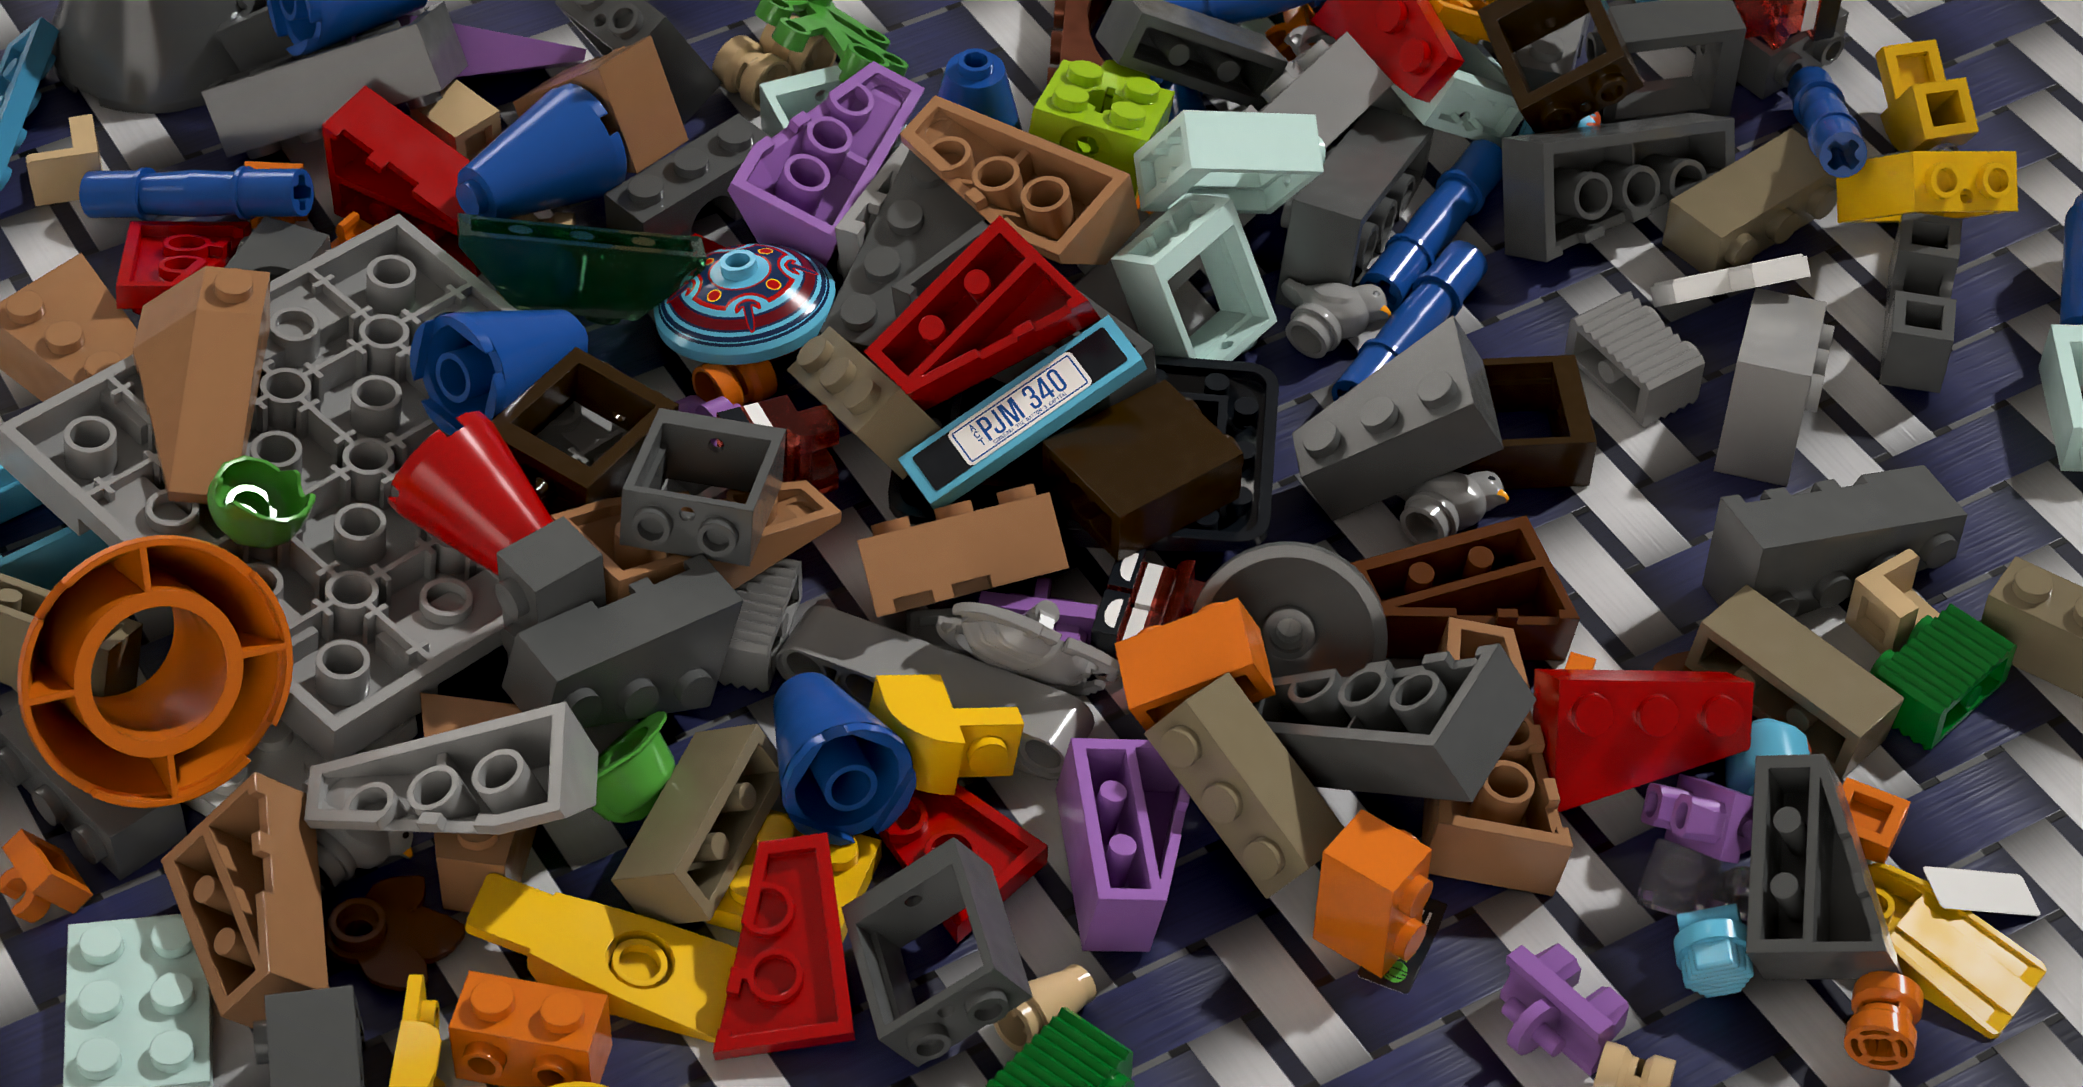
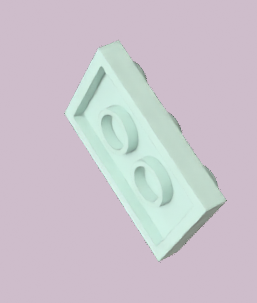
M181 914L68 924L63 1087H213V996Z

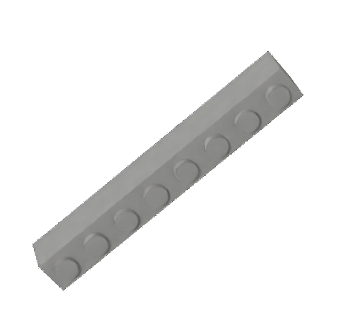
M1346 32L1330 46L1321 38L1296 61L1303 71L1294 79L1286 71L1261 94L1268 103L1259 113L1316 114L1318 135L1322 138L1326 148L1394 83L1353 37ZM1251 104L1242 112L1258 111ZM1139 208L1138 215L1141 225L1117 253L1165 212L1152 211L1148 214ZM1238 213L1242 227L1256 214ZM1197 255L1167 281L1172 294L1203 266L1200 255ZM1111 260L1106 265L1078 264L1077 266L1084 275L1073 286L1135 331L1137 329L1136 323Z

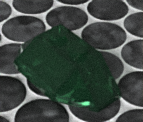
M458 213L457 215L458 246L502 297L517 310H566L573 315L585 316L588 321L601 325H615L620 323L621 319L637 321L704 271L706 267L707 257L702 237L679 236L503 219Z

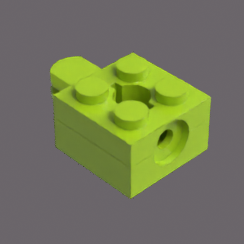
M1063 59L1033 108L1028 133L1129 173L1136 200L1139 193L1133 154L1168 124L1175 92L1160 88L1156 82L1150 80V75L1118 65L1115 60H1106L1099 66L1084 60L1071 62Z

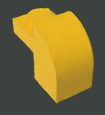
M1936 39L1883 46L1875 54L1888 106L1880 117L1889 140L1898 151L1905 153L1961 146L1979 132L1966 77L1946 80Z
M941 674L876 675L869 712L901 737L907 745L912 757L913 769L916 773L915 789L933 794L954 795L958 777L1013 775L1024 728V722L1018 707L953 708Z

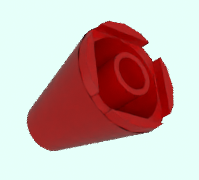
M480 411L467 412L456 417L464 427L449 437L438 429L408 457L391 483L399 492L398 497L388 496V503L405 519L499 576L496 553L553 522V519L495 424Z

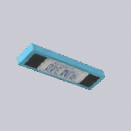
M1108 314L905 453L898 460L932 509L950 505L1141 374L1147 367L1143 358Z

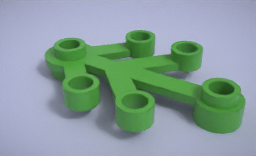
M760 0L755 10L758 18L776 27L772 34V39L791 51L803 52L810 37L823 34L841 59L838 66L842 70L839 75V80L842 83L873 61L903 77L909 67L903 59L887 52L891 42L886 36L865 26L836 8L832 2L833 0ZM792 13L800 16L799 18L790 19Z

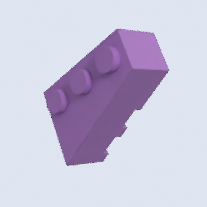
M1071 738L1055 791L1082 951L1150 952L1167 902L1190 795L1149 740Z

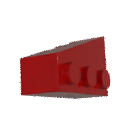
M366 85L322 124L334 214L345 218L355 211L359 213L361 220L373 226L376 223L380 224L400 214L477 278L512 244L513 218L493 223H483L477 218L466 214L461 208L456 197L457 178L459 171L470 160Z
M999 215L864 352L923 411H926L1099 321L1101 318L1089 300Z
M1535 669L1534 696L1537 700L1533 705L1532 718L1534 725L1541 726L1545 741V748L1542 754L1549 778H1555L1561 799L1557 808L1558 813L1749 750L1751 745L1754 682L1728 672Z

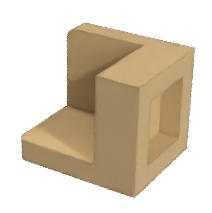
M454 79L440 91L442 95L441 100L418 109L410 110V115L413 120L471 161L502 133L500 110Z
M92 114L68 117L73 148L33 153L26 156V165L35 207L80 200L79 188L85 173L88 171H103Z
M1910 548L1855 579L1845 622L1880 654H1883L1888 649L1899 652L1903 645H1906L1913 628L1924 616L1929 615L1932 618H1938L1940 615L1912 590L1920 556Z

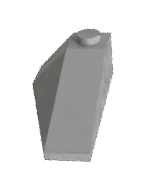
M565 701L310 766L304 820L310 828L500 835L565 819L596 806L598 751Z

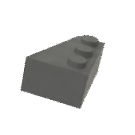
M1825 754L1756 756L1746 954L1765 980L1859 979V977L1869 972L1876 971L1896 972L1903 975L1842 783Z

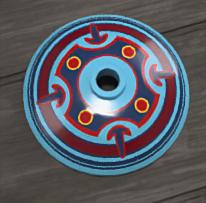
M741 244L709 252L680 268L660 290L654 305V318L658 334L664 343L684 357L718 365L751 364L771 360L793 352L804 346L810 339L818 336L837 294L835 282L827 268L805 253L776 244Z

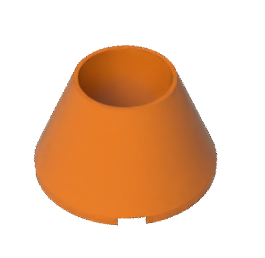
M154 535L120 542L103 549L77 565L56 584L38 608L27 630L19 658L17 688L21 715L28 735L37 751L58 775L75 787L89 793L93 798L115 805L136 808L163 807L195 799L226 783L252 761L247 756L261 741L270 725L277 726L283 714L292 681L293 648L289 626L277 597L262 577L240 558L212 543L184 536ZM154 607H171L174 618L173 639L169 652L159 669L143 684L126 693L105 697L93 696L91 688L93 662L100 645L110 631L124 619L139 611Z

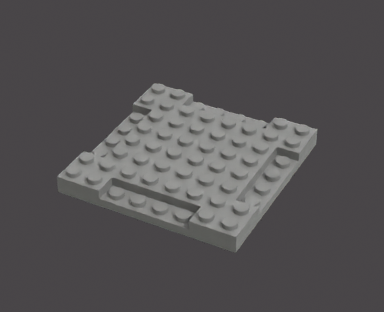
M400 214L385 220L270 281V331L245 456L267 460L277 466L280 471H299L301 474V486L305 496L308 493H314L316 501L307 521L288 543L269 549L236 544L215 524L208 504L169 501L155 447V435L150 415H147L140 375L136 371L133 354L0 424V465L78 536L92 530L110 547L120 542L154 535L191 537L227 550L257 572L277 597L284 611L292 640V681L289 696L280 719L327 762L349 757L421 713L420 692L438 695L440 683L503 645L500 638V630L504 628L503 612L495 592V585L499 583V576L399 515L388 503V496L398 497L399 492L391 485L395 475L408 457L430 435L440 429L428 416L421 403L422 400L429 398L423 378L413 381L411 373L410 350L418 327L425 321L431 320L445 312L518 310ZM574 401L539 432L536 437L590 467L628 431ZM666 479L661 489L671 492L689 491L690 495L713 499L727 498V492L729 491L726 488Z

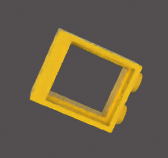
M1911 151L1867 159L1865 165L1858 173L1845 178L1836 177L1838 223H1899L1901 215L1910 213L1965 219L2018 211L2016 151Z

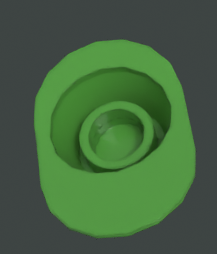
M658 711L642 719L615 739L598 755L596 806L591 807V809L605 820L627 823L639 821L648 816L671 777L676 764L670 749L660 733V729L667 720L665 711Z

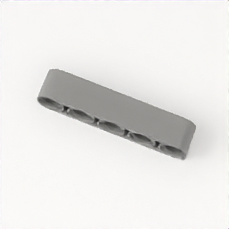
M823 605L812 606L806 610L777 653L775 659L777 670L786 681L795 675L806 672L823 674L868 711L876 675L941 674L953 708L1018 707L1024 722V728L1014 769L1042 779H1059L1070 739L1088 738L1095 724L1094 715L1089 707L1079 698L1067 692Z

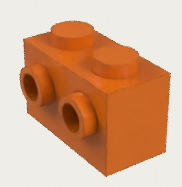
M1238 597L1226 602L1208 604L1197 613L1165 625L1147 627L1133 637L1114 643L1128 709L1145 731L1149 730L1186 699L1227 672L1231 674L1251 703L1276 695L1261 630Z
M1361 809L1323 851L1313 939L1355 964L1364 967L1381 979L1399 958L1404 961L1409 960L1420 947L1427 930V926L1421 921L1423 908L1433 889V882L1428 879L1432 849L1421 843L1408 831L1396 829Z
M470 970L448 1026L455 1078L502 1087H550L566 1082H592L600 1084L612 1049L608 995Z

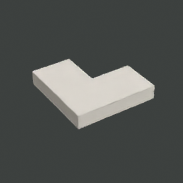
M1801 253L1653 283L1654 286L1650 287L1654 307L1810 277L1811 274L1807 255L1803 256Z

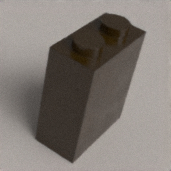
M1164 379L1044 440L1042 443L1041 486L1047 492H1050V495L1119 562L1240 498L1244 453L1235 439L1228 434H1223L1202 414L1200 408L1192 399L1184 397Z

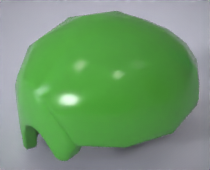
M245 455L223 463L209 485L207 492L208 508L215 524L236 544L259 549H269L288 543L303 527L316 501L314 493H308L305 496L301 486V474L299 471H280L277 466L267 460Z

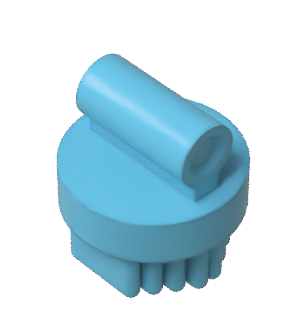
M1734 903L1677 914L1680 932L1675 936L1673 945L1676 964L1682 971L1685 988L1698 992L1699 995H1704L1706 998L1741 992L1746 983L1750 981V978L1754 976L1752 961L1746 954L1747 926L1741 921L1738 904Z

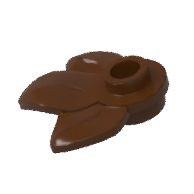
M412 875L382 880L373 885L364 898H353L339 904L332 911L325 925L324 936L326 948L335 959L346 964L359 965L366 979L374 985L383 989L403 992L406 991L409 974H423L426 987L429 981L426 964L435 963L449 956L464 939L466 930L465 925L452 917L422 906L426 893L425 878Z

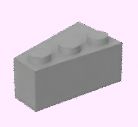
M1755 288L1735 368L1714 466L1715 472L1787 487L1804 410L1817 412L1835 328L1833 325L1823 324L1827 302Z

